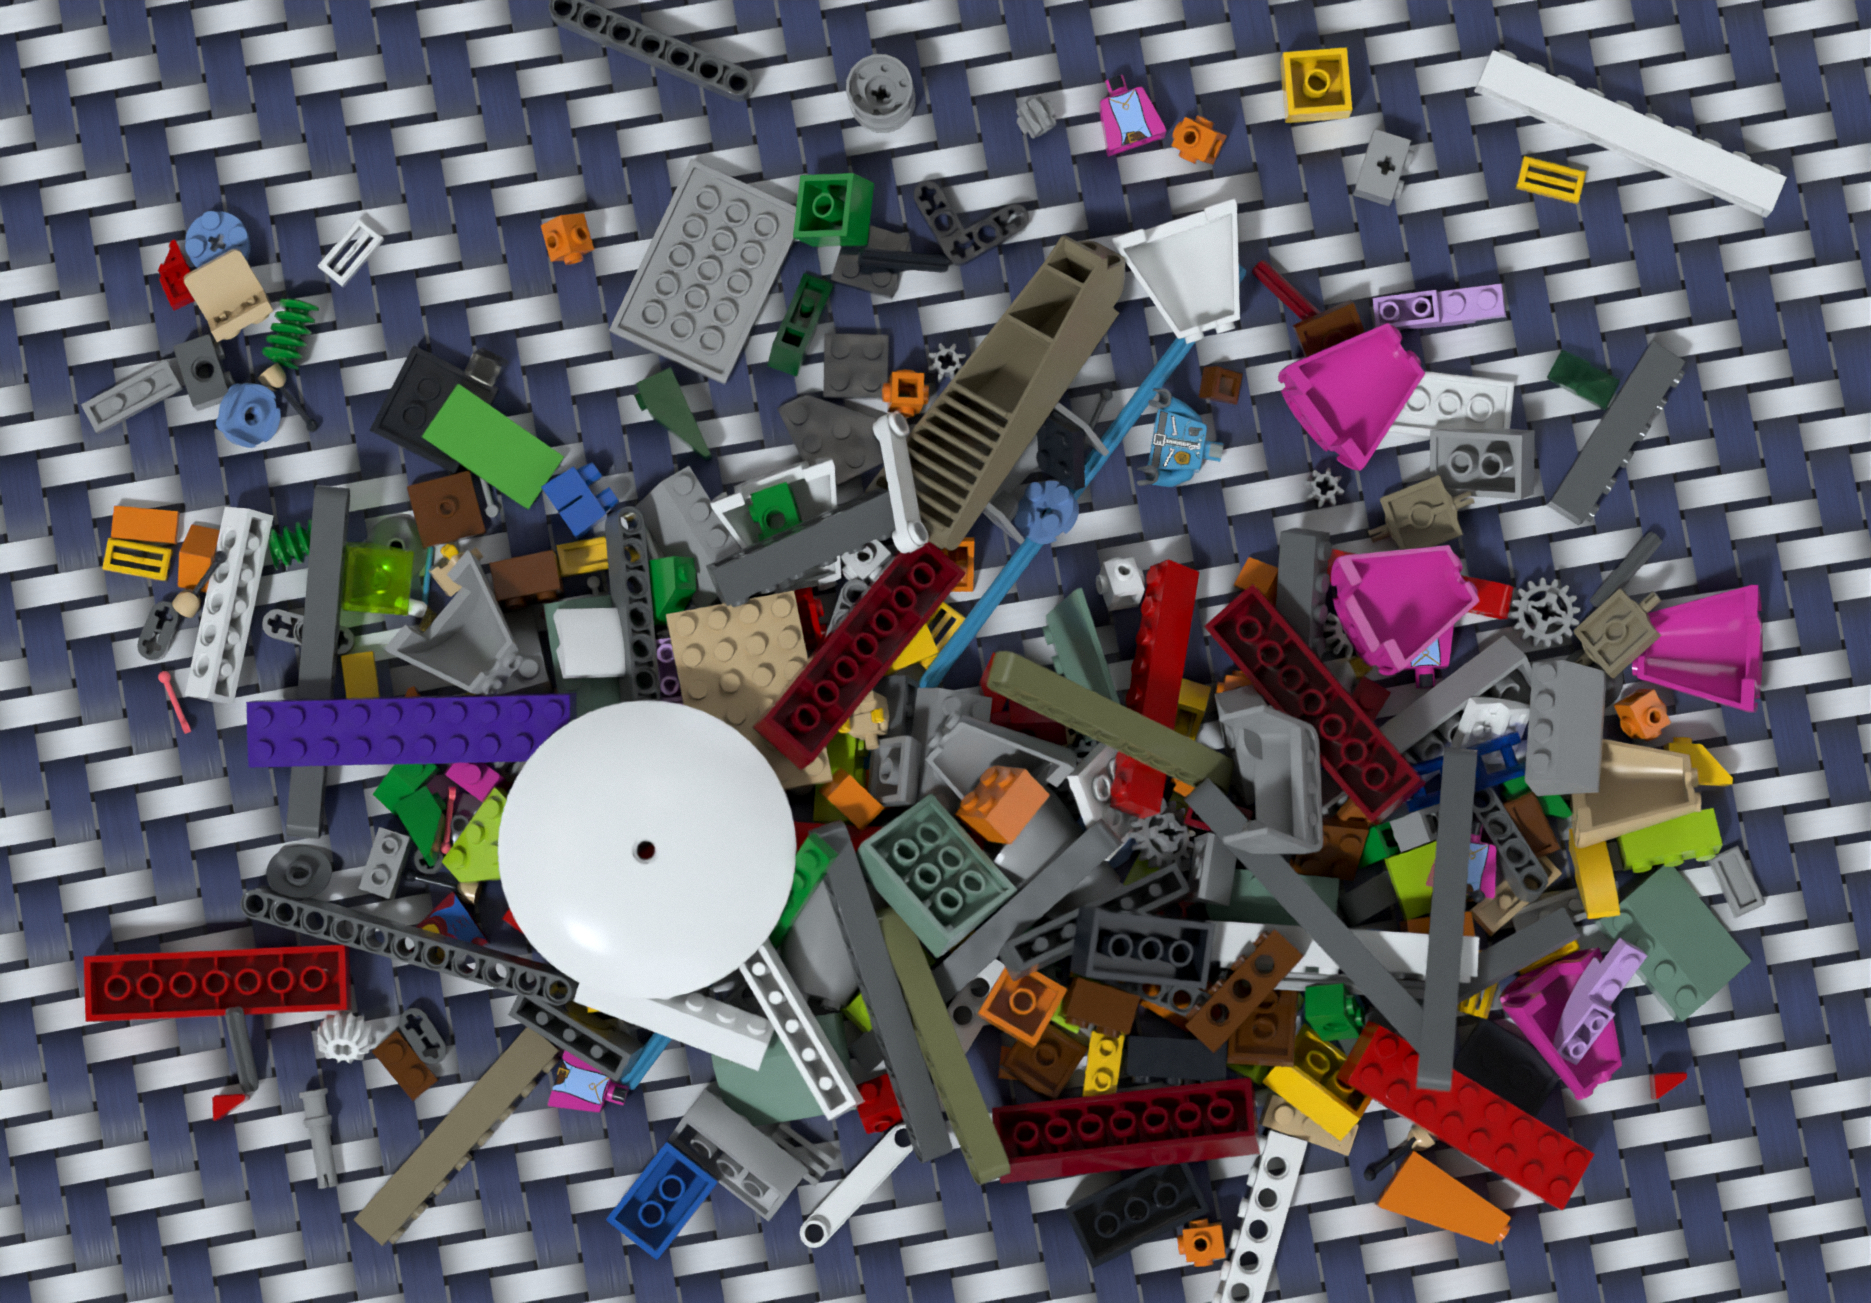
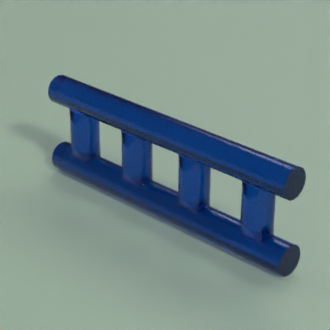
M1518 731L1463 748L1477 750L1474 792L1525 776L1526 762L1518 764L1512 748L1513 745L1521 743ZM1500 750L1506 768L1488 774L1482 756ZM1444 755L1411 766L1420 776L1439 770L1442 778ZM1423 786L1413 794L1414 799L1405 801L1408 812L1412 813L1440 804L1441 790L1427 794Z

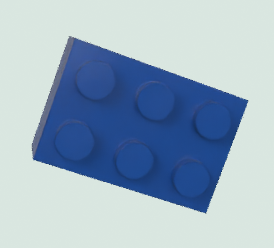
M667 1141L610 1213L606 1221L654 1259L658 1260L716 1187L719 1180Z

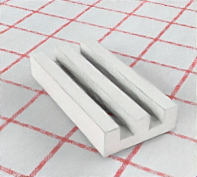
M358 218L320 262L318 267L344 288L384 241V238ZM362 228L365 232L338 264L331 269L329 265ZM370 236H372L373 240L362 251V253L357 257V259L351 264V266L346 270V272L342 276H339L338 274L342 271V269L354 257V255L365 244V242L370 238Z

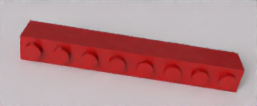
M1168 559L1150 566L1146 576L1147 588L1145 599L1141 605L1142 618L1140 629L1136 635L1137 647L1135 659L1131 665L1132 677L1130 689L1126 695V708L1174 731L1200 572ZM1118 751L1115 759L1117 764L1115 778L1110 789L1112 795L1110 807L1140 819L1159 814L1166 774Z

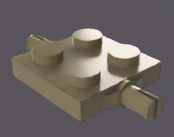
M1437 475L1380 498L1385 512L1386 524L1368 530L1369 536L1382 532L1371 537L1373 543L1391 536L1397 543L1399 550L1435 547L1463 536L1464 534L1458 521L1457 509L1472 503L1474 504L1473 497L1461 502V500L1473 495L1469 490L1452 498L1446 491L1441 476Z
M1618 589L1573 630L1582 642L1583 650L1585 651L1574 663L1590 666L1595 662L1601 665L1605 672L1614 679L1662 636L1653 626L1648 612L1662 601L1659 596L1652 591L1638 604L1624 590Z

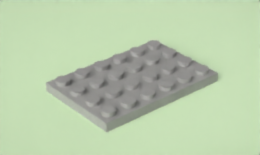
M690 159L609 331L726 385L795 240L793 238L796 207Z

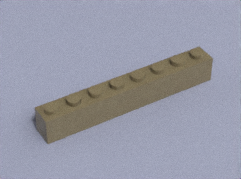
M527 1027L354 1218V1221L381 1246L386 1245L388 1242L394 1245L407 1231L403 1228L404 1224L411 1217L416 1221L428 1208L425 1201L431 1194L434 1193L438 1196L451 1182L447 1179L449 1174L455 1168L460 1172L472 1159L469 1152L477 1144L480 1147L484 1146L493 1136L494 1132L491 1128L498 1120L504 1123L516 1110L513 1103L521 1095L526 1099L538 1086V1083L534 1080L540 1073L544 1071L548 1074L558 1064L560 1059L557 1055L561 1050L551 1041Z

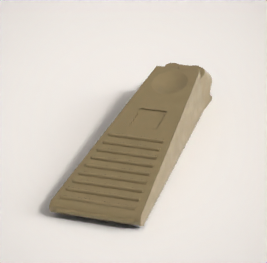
M1066 235L1061 236L1039 270L907 436L906 442L920 518L928 532L929 542L941 549L945 547L951 551L959 546L1119 314L1113 307L1120 298L1125 283V257L1094 241L1077 242ZM885 466L867 487L865 494L879 487L889 491Z

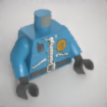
M1153 388V391L1159 394V401L1149 400L1148 403L1152 407H1161L1163 410L1158 409L1156 413L1148 466L1137 468V471L1141 470L1145 473L1146 480L1137 481V484L1139 486L1152 484L1174 487L1191 480L1195 473H1199L1202 459L1220 462L1224 443L1205 440L1207 425L1203 424L1201 416L1185 402L1171 396L1169 390Z

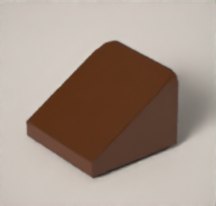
M1219 366L1205 367L1202 374L1199 398L1237 405L1243 374Z

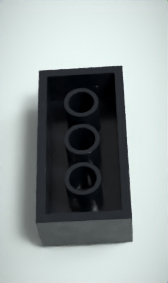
M1079 906L1070 971L1090 978L1206 989L1215 924L1197 918Z
M1187 1162L1146 1167L1063 1208L1092 1269L1210 1212Z

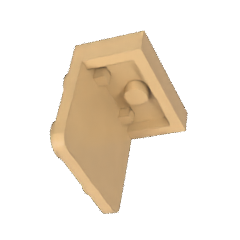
M237 248L231 249L184 276V283L207 319L211 333L217 342L222 339L234 338L241 332L242 328L251 323L258 324L263 322L274 311L269 297L242 252Z

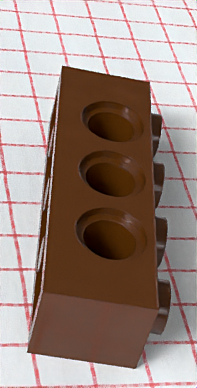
M1276 929L1271 933L1264 930L1253 942L1256 950L1249 957L1242 954L1230 967L1234 971L1232 976L1226 982L1220 978L1208 991L1212 996L1204 1006L1198 1002L1185 1016L1190 1020L1185 1027L1213 1053L1227 1041L1304 957ZM1261 955H1269L1274 960V969L1269 974H1261L1256 969V960ZM1239 979H1246L1252 986V992L1247 998H1238L1233 992L1234 983ZM1217 1003L1225 1004L1229 1009V1017L1223 1023L1216 1022L1211 1017V1009Z

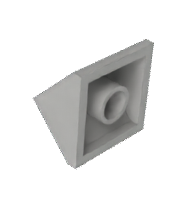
M911 736L878 740L879 748L871 750L868 793L885 807H913L917 804L922 743Z
M1206 833L1194 837L1193 844L1195 846L1192 849L1187 881L1191 892L1184 901L1229 906L1237 857L1216 834Z

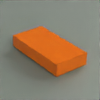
M114 506L111 538L177 544L180 512Z

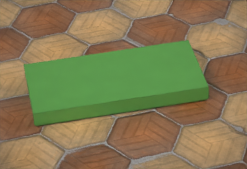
M460 384L455 386L421 436L527 510L541 492V486L547 483L564 458L560 453Z

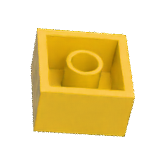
M1347 47L1283 52L1280 66L1285 123L1347 119L1350 117L1352 100Z

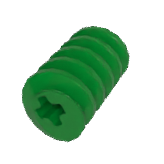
M281 299L278 305L285 311H276L274 315L281 323H272L270 327L277 335L267 336L266 341L272 347H264L262 353L272 362L291 369H299V367L292 363V359L303 358V355L296 350V347L307 346V343L300 336L311 335V331L304 324L315 323V319L308 313L309 311H319V308L297 299Z
M308 519V528L304 530L299 522H296L294 533L289 530L287 525L283 526L282 536H279L274 528L271 529L270 539L268 540L269 549L277 570L280 567V559L285 566L289 567L292 565L293 556L300 564L305 561V553L309 556L312 519Z

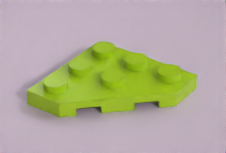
M493 788L441 861L461 883L501 880L498 859L499 829L502 813L509 795L503 788Z

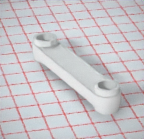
M894 411L878 418L873 423V431L881 444L896 530L892 533V538L898 550L906 554L923 547L928 542L929 536L921 522L905 437L909 427L904 416L900 412Z
M904 1123L893 1127L803 1223L800 1228V1237L805 1245L816 1248L825 1244L913 1150L912 1145L900 1147L895 1142V1133L899 1129L906 1128ZM810 1224L820 1225L824 1231L823 1238L818 1242L808 1240L805 1235L807 1226Z

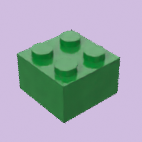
M855 173L800 175L793 238L813 247L866 246L874 183Z

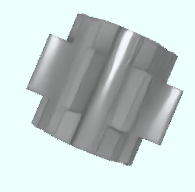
M1041 96L1033 98L1016 110L1019 116L1017 124L1023 134L1029 133L1032 139L1046 133L1057 123L1054 119L1056 111L1050 101L1044 102Z
M940 343L939 352L937 354L929 353L928 358L934 362L928 368V372H937L939 374V383L944 377H949L952 380L955 374L962 368L959 363L966 358V355L955 352L956 344H953L950 349H945ZM947 356L952 358L954 367L948 366L947 370L942 369V362L939 360H946Z
M1327 468L1322 475L1314 470L1312 472L1314 481H1306L1304 483V486L1311 490L1306 500L1314 498L1318 501V508H1321L1326 501L1334 506L1336 504L1334 495H1342L1344 493L1343 489L1337 487V483L1342 477L1336 476L1334 478L1331 476L1330 468ZM1322 481H1326L1327 487L1332 489L1326 495H1321V489L1316 487Z

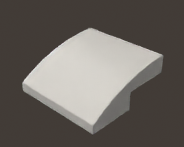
M557 609L553 618L560 641L556 652L563 678L624 677L626 674L625 649L618 609Z
M1469 697L1450 747L1477 750V757H1480L1487 764L1512 763L1529 720L1530 705L1499 698Z

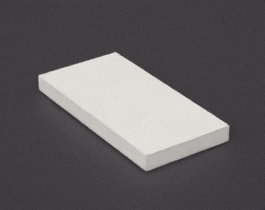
M1425 372L1422 380L1387 433L1430 437V430L1510 429L1515 381Z

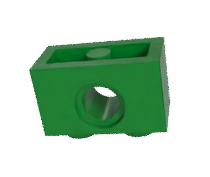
M787 482L750 494L753 503L748 505L754 523L759 522L762 534L758 535L759 542L803 522L793 489ZM783 514L785 516L783 526L778 529H772L770 521L773 516Z
M1344 983L1305 987V1018L1322 1041L1359 1038L1361 1026L1365 1025V1011L1363 1006H1359L1355 995L1349 992Z

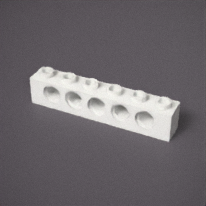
M225 507L215 553L224 551L227 554V560L219 564L209 579L185 691L186 696L210 702L234 704L272 526V515L247 508Z
M1271 1130L1267 1131L1266 1136L1260 1135V1159L1257 1167L1251 1166L1246 1185L1251 1186L1248 1199L1242 1198L1237 1215L1242 1217L1239 1230L1233 1229L1228 1246V1248L1233 1249L1230 1262L1224 1260L1219 1277L1220 1280H1224L1221 1293L1215 1292L1212 1303H1262L1308 1141ZM1273 1157H1279L1284 1162V1170L1277 1176L1271 1175L1267 1170V1163ZM1265 1188H1270L1275 1193V1201L1269 1207H1263L1258 1202V1194ZM1254 1220H1262L1266 1225V1232L1261 1238H1253L1249 1233V1226ZM1247 1251H1252L1257 1256V1264L1250 1270H1245L1240 1265V1257ZM1237 1283H1244L1248 1288V1295L1242 1301H1235L1231 1297V1288Z

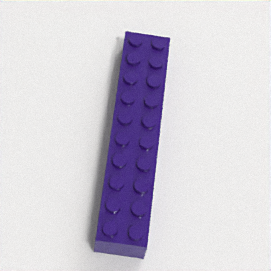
M576 693L246 702L248 768L527 762L549 737L571 721L577 719Z

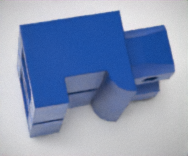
M593 462L582 466L578 470L572 467L541 486L577 540L585 536L597 524L606 520L608 517L606 513L619 503L610 487L596 496L588 488L603 478Z

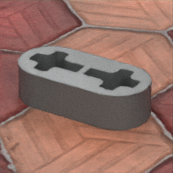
M158 602L150 610L137 644L138 652L147 660L158 661L168 653L181 620V614L174 609L172 603ZM167 608H170L169 614L173 616V620L171 622L166 621L162 630H160L161 619L157 615L159 611L165 612ZM156 633H160L157 644L161 646L159 652L153 651L149 655V649L145 647V643L147 641L152 642Z
M419 1008L406 1010L399 1019V1026L418 1057L427 1064L442 1062L447 1055V1045L428 1014ZM409 1015L422 1017L423 1021L419 1024L424 1034L420 1036L416 1029L407 1028L406 1025L410 1022ZM425 1037L432 1044H440L441 1048L437 1050L439 1055L437 1058H434L432 1055L425 1056L424 1052L427 1050V1046L423 1041Z

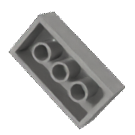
M918 688L911 737L922 743L917 803L932 793L959 825H965L955 815L961 807L960 803L962 800L925 760L931 749L927 742L937 728L942 731L946 727L945 722L954 710L989 722L992 698L942 688ZM902 807L901 814H903L910 808Z

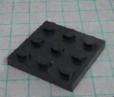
M413 345L370 428V432L457 474L461 464L421 436L457 384H460L490 406L493 405L500 389Z

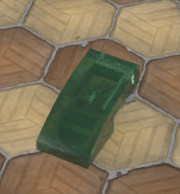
M1565 350L1560 351L1547 376V379L1605 411L1620 385L1619 379L1592 367L1590 362Z

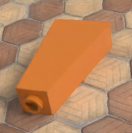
M1412 1150L1409 1151L1374 1203L1379 1208L1492 1245L1496 1240L1502 1242L1511 1228L1507 1224L1511 1219L1510 1216Z

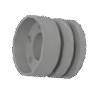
M887 54L870 55L861 59L851 68L846 80V94L855 120L863 128L875 133H890L902 128L911 119L916 107L915 89L908 68L899 59ZM882 93H886L888 98H884L883 103H878L877 98H880Z

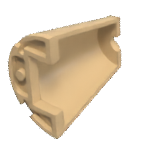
M1603 739L1599 792L1569 794L1570 810L1573 813L1571 815L1575 847L1584 848L1693 812H1701L1700 793H1694V788L1698 786L1697 768H1691L1690 755Z

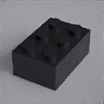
M1126 1036L1124 1075H1130L1131 1082L1152 1083V1077H1163V1084L1185 1085V1079H1196V1084L1224 1081L1226 1076L1227 1042L1213 1053L1200 1040Z

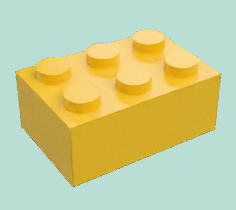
M1305 1023L1296 1032L1294 1067L1272 1066L1262 1081L1340 1142L1361 1119L1372 1101L1371 1098L1336 1078L1347 1059L1346 1054L1329 1041H1322L1316 1031Z

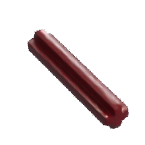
M1261 260L1255 265L1252 274L1302 321L1321 313L1265 260Z

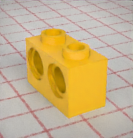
M1091 1031L1082 1096L1116 1093L1124 1035H1120L1118 1039Z

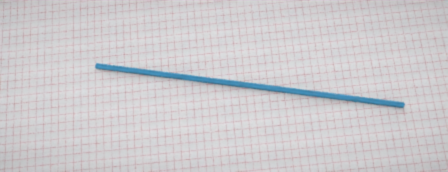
M1239 265L1240 284L1246 276V270L1241 265ZM1176 338L1101 437L1100 441L1108 449L1109 453L1104 456L1093 448L1084 460L1085 487L1074 491L1066 486L1074 494L1076 501L1149 405L1148 401L1152 400L1158 393L1153 391V388H1162L1195 342L1186 344L1185 338ZM1049 507L1044 513L1043 518L1047 513H1051L1053 509ZM1026 537L1025 541L1010 558L918 681L919 688H936L1044 544L1032 542ZM869 750L868 756L864 757L865 769H870L871 750ZM654 1032L645 1044L632 1071L623 1077L620 1082L631 1090L635 1089L672 1038Z

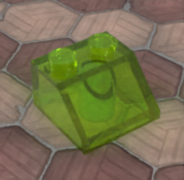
M347 541L341 605L343 611L408 615L414 551L375 543Z

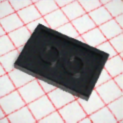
M1489 1018L1479 1019L1453 1062L1454 1070L1536 1118L1560 1078L1534 1046Z

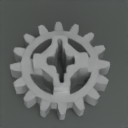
M1540 578L1537 587L1532 581L1526 583L1528 592L1519 589L1516 593L1521 599L1511 601V606L1517 608V610L1510 613L1509 618L1517 619L1518 622L1512 627L1513 631L1519 629L1523 631L1520 637L1522 641L1528 637L1532 638V647H1536L1540 641H1543L1544 648L1551 646V640H1554L1557 645L1562 644L1563 639L1561 635L1571 637L1573 632L1569 629V626H1577L1579 624V621L1574 619L1573 615L1579 613L1580 608L1572 607L1571 604L1577 599L1576 595L1568 597L1566 593L1569 586L1566 585L1562 589L1557 588L1558 580L1556 579L1550 585H1546L1545 578ZM1544 592L1540 601H1528L1529 597L1533 594ZM1557 597L1563 603L1565 611L1560 610L1556 602ZM1547 606V612L1552 614L1553 617L1542 620V614L1537 612V610ZM1524 615L1529 616L1533 623L1532 629L1526 623ZM1549 625H1561L1558 631L1545 634Z
M1163 798L1159 814L1143 819L1131 820L1129 823L1135 828V832L1130 833L1129 838L1136 840V844L1131 848L1132 850L1141 851L1140 861L1149 859V868L1159 867L1160 870L1175 862L1177 866L1182 865L1181 861L1187 860L1190 857L1186 850L1193 849L1195 846L1189 841V837L1194 836L1195 831L1189 830L1188 825L1184 823L1183 815L1185 814V809L1175 810V801L1166 803L1165 798Z

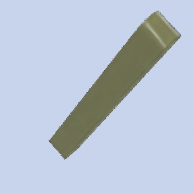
M1007 651L995 653L987 683L991 690L1194 788L1208 777L1225 796L1228 794L1235 762L1229 757L1022 656Z
M891 905L876 910L875 914L921 1052L971 1175L979 1186L1010 1173L1008 1159L917 935Z

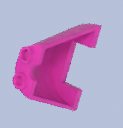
M1389 323L1287 365L1278 374V381L1281 384L1283 382L1285 384V388L1281 390L1282 395L1298 422L1326 452L1328 450L1335 451L1339 454L1337 461L1353 470L1360 471L1366 466L1425 375V372L1420 367L1421 361L1413 351L1408 350L1406 352L1402 348L1400 341L1403 337L1400 331Z
M1449 545L1345 555L1336 558L1331 571V585H1337L1338 597L1333 598L1341 626L1361 659L1369 667L1373 665L1378 666L1380 674L1393 675L1402 671L1480 601L1474 584L1464 581L1461 577V560L1453 553Z
M1759 585L1742 587L1648 613L1651 623L1662 636L1632 662L1633 676H1637L1640 680L1732 708L1756 713L1758 703H1755V699H1760L1763 665V623H1761L1758 611H1762Z
M1599 947L1576 951L1562 957L1563 961H1555L1551 965L1546 964L1520 975L1500 995V1001L1505 1012L1572 1091L1576 1100H1582L1591 1096L1593 1089L1598 1086L1597 1084L1609 1081L1612 1078V1074L1622 1066L1614 1018L1606 1025L1577 1065L1563 1059L1553 1046L1560 1018L1578 980L1594 957L1603 961Z

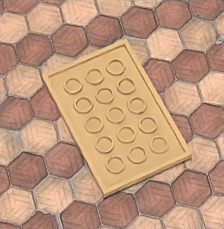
M794 591L751 598L747 603L737 607L719 604L666 614L683 705L720 719L749 740L769 763L784 791L832 782L826 747L813 763L800 770L752 728L808 660Z

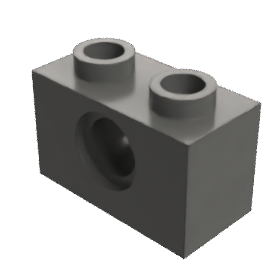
M208 334L173 346L192 406L197 411L221 404L229 388L235 384L231 372H225L221 361L226 359L221 341L215 342L214 338ZM206 364L213 365V375L208 379H201L199 377L201 367Z

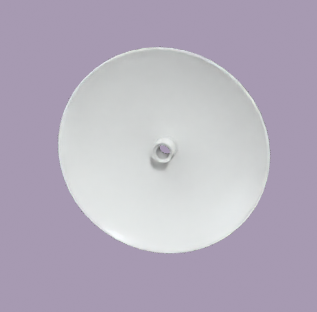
M634 701L606 706L571 721L555 732L535 751L517 776L508 795L499 829L498 859L503 890L510 910L529 942L547 961L575 981L595 990L628 998L654 999L690 993L724 978L740 967L763 944L778 922L786 905L795 871L796 838L791 809L782 785L764 756L749 740L720 719L685 705L662 701ZM650 841L654 844L656 852L653 858L646 860L639 856L637 848L640 842Z

